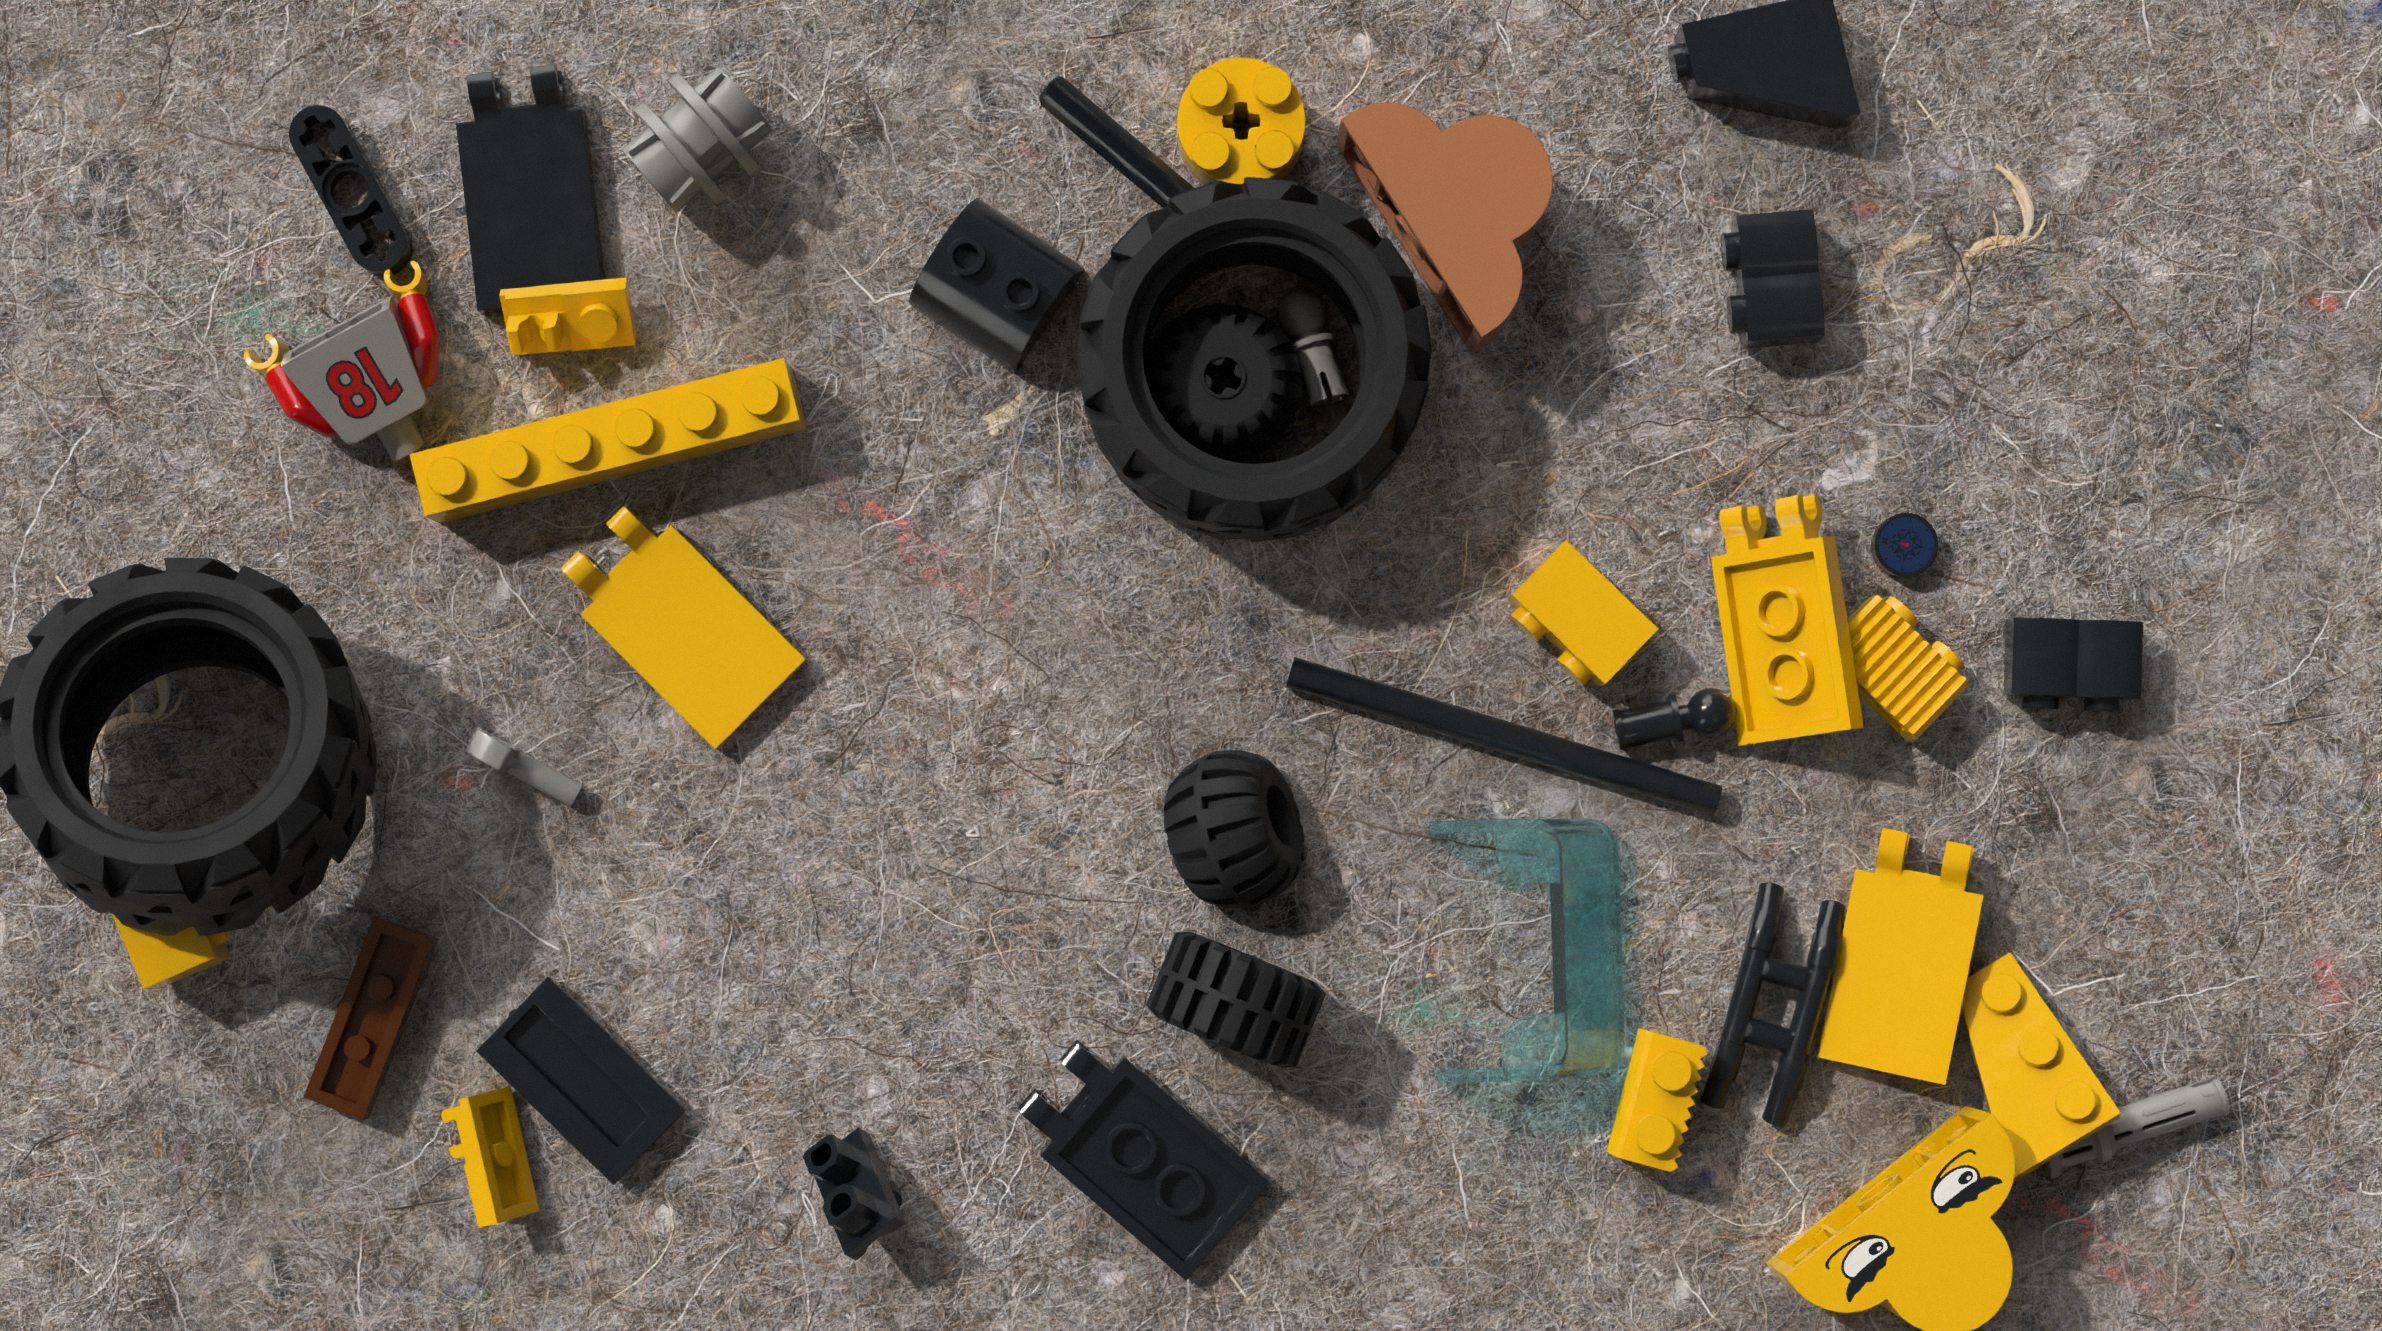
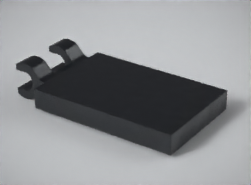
M556 64L530 67L531 85L536 104L503 108L500 79H494L493 72L467 75L469 99L475 121L456 123L477 311L481 314L502 312L499 297L500 290L605 279L586 113L582 108L566 110L562 71H557Z
M1076 1039L1060 1060L1069 1071L1085 1083L1084 1087L1062 1112L1048 1098L1034 1088L1019 1105L1018 1108L1020 1110L1018 1112L1051 1139L1040 1151V1156L1187 1281L1270 1182L1124 1055L1112 1069H1109L1097 1056Z

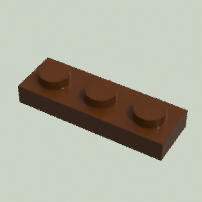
M381 916L373 917L305 1091L304 1098L361 1120L369 1119L436 948L438 938Z

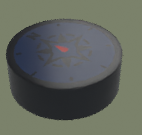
M1900 513L1884 520L1874 531L1871 540V553L1877 566L1886 574L1897 578H1909L1924 572L1932 565L1938 552V537L1934 528L1926 519L1912 513Z

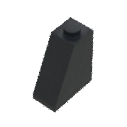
M1785 0L1681 24L1674 37L1675 45L1668 46V61L1675 83L1684 82L1687 97L1690 100L1835 129L1850 126L1860 114L1833 0Z

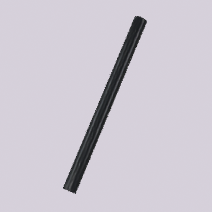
M1294 657L1286 687L1709 816H1714L1721 797L1722 786L1301 658Z

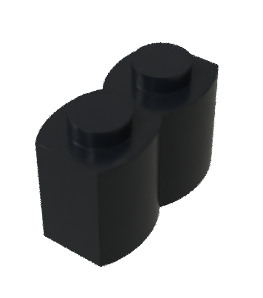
M1813 209L1737 215L1731 224V233H1722L1723 269L1724 271H1734L1737 286V295L1727 297V319L1730 334L1740 333L1742 349L1818 343L1825 335Z
M2026 617L2006 619L2003 696H2020L2021 709L2059 710V698L2084 699V711L2123 712L2124 700L2141 699L2143 622Z

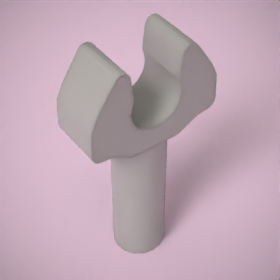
M480 727L476 729L466 747L467 753L499 771L509 773L568 806L573 804L583 785Z

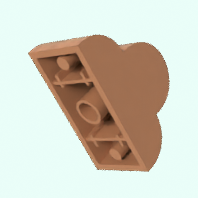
M1375 103L1359 108L1345 116L1340 122L1336 146L1471 355H1474L1490 344L1501 332L1519 298L1522 287V264L1518 251L1534 233L1547 208L1552 193V167L1545 148L1539 139L1525 126L1511 119L1495 115L1470 117L1459 121L1443 132L1422 112L1399 103Z

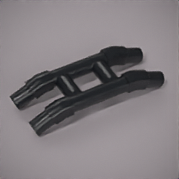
M1761 883L1721 1037L1718 1039L1710 1065V1072L1700 1100L1711 1108L1723 1109L1725 1107L1732 1084L1736 1080L1746 1048L1745 1043L1783 1053L1779 1059L1771 1084L1772 1089L1762 1118L1771 1125L1784 1127L1787 1124L1794 1101L1798 1098L1806 1074L1807 1060L1831 973L1834 971L1842 939L1841 930L1846 907L1842 903L1833 900L1821 902L1816 930L1812 936L1806 962L1807 967L1770 956L1779 927V914L1784 888L1774 883ZM1762 981L1800 991L1790 1029L1753 1018Z

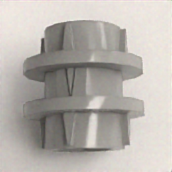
M720 67L715 68L693 88L676 72L667 81L680 99L659 117L643 101L633 108L646 128L621 150L675 213L681 210L700 192H703L718 208L727 198L713 181L734 163L752 179L761 169L748 151L773 130L746 95Z

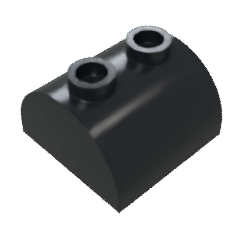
M976 198L963 209L935 247L913 287L909 304L1013 374H1016L1085 269L990 205Z

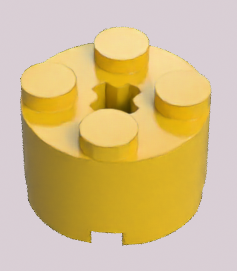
M1239 57L1216 62L1193 76L1179 104L1177 134L1181 158L1189 171L1201 183L1205 185L1210 182L1221 181L1243 184L1246 177L1283 180L1291 172L1300 157L1305 131V111L1300 94L1285 71L1264 61ZM1235 118H1246L1248 126L1252 127L1249 129L1248 139H1235L1234 129L1229 128L1233 126Z

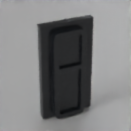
M547 977L517 1009L512 1010L501 1026L476 1050L613 1185L646 1152L653 1150L655 1142L687 1110L551 977Z

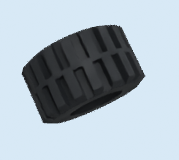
M1188 931L1176 932L1174 934L1146 1006L1157 1018L1241 1054L1282 1068L1298 1065L1326 993L1312 980Z

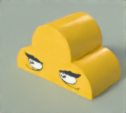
M1964 1106L1765 1264L1784 1285L1812 1304L1829 1311L1841 1313L1859 1312L1880 1304L1893 1314L1923 1331H1972L1982 1326L1999 1311L2005 1302L2013 1275L2012 1257L2008 1243L1998 1226L1990 1218L2006 1200L2014 1180L2015 1156L2009 1136L1993 1113Z

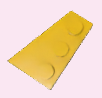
M2010 952L1968 977L1961 1015L1974 1062L1977 1065L1988 1112L1993 1113L2001 1123L2013 1147L2015 1156L2014 1183L2118 1120L2121 1112Z

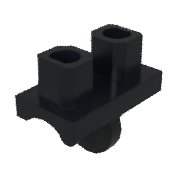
M857 1128L842 1140L834 1135H827L805 1151L803 1159L809 1174L815 1177L824 1200L823 1211L828 1224L834 1227L844 1255L857 1260L866 1253L868 1246L884 1234L897 1231L905 1225L899 1209L902 1204V1195L898 1186L893 1181L887 1179L869 1133Z

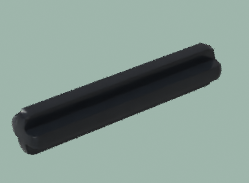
M1055 77L1042 91L1039 97L1042 107L1162 208L1169 205V199L1173 196L1194 189L1190 183L1064 77Z

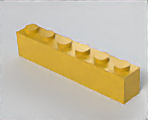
M782 358L409 455L424 516L441 524L807 430L808 428L793 369Z

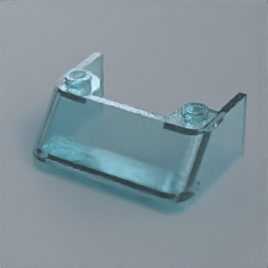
M1524 818L1425 822L1424 835L1495 834L1497 862L1501 870L1509 878L1525 884L1550 883L1554 1014L1526 1015L1515 1020L1508 1027L1502 1041V1063L1431 1065L1432 1078L1438 1083L1538 1081L1597 1075L1612 1069L1621 1059L1625 1047L1618 843L1612 830L1606 824L1592 818Z

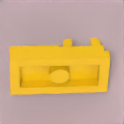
M627 277L500 290L499 297L511 354L526 355L567 350L582 351L636 345L637 329Z
M511 1086L458 1099L459 1106L444 1109L441 1113L442 1121L451 1122L456 1120L461 1144L449 1147L450 1155L455 1159L465 1158L466 1164H464L478 1228L499 1224L540 1211Z

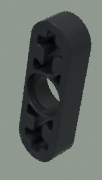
M313 105L304 108L297 113L289 128L290 143L352 257L361 267L374 275L384 276L385 271L390 269L393 275L399 273L407 266L413 252L412 240L351 127L344 118L327 106ZM321 122L327 129L336 128V131L332 132L328 138L335 153L343 159L342 161L331 165L326 154L315 144L307 146V142L314 137L311 128L314 124ZM351 152L353 158L349 160H344ZM321 168H327L325 172L321 175L319 170ZM350 174L363 176L368 185V193L365 200L353 208L339 206L334 195L338 181ZM381 207L383 213L374 215L376 211ZM371 217L376 228L387 238L395 236L396 240L388 246L391 256L387 260H382L375 254L367 256L366 251L374 246L369 232L360 223L355 225L352 230L349 224Z

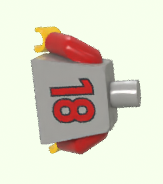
M411 261V266L415 271L414 280L406 286L397 285L390 269L384 273L386 285L393 296L399 300L397 306L390 296L292 350L284 342L272 335L266 334V340L272 345V355L264 363L253 351L249 349L245 351V362L251 368L266 375L265 383L289 419L326 438L340 436L348 445L355 444L376 433L393 461L412 454L425 444L424 438L409 414L428 403V387L433 385L438 378L440 335L429 300L425 296L428 288L427 278L415 261Z

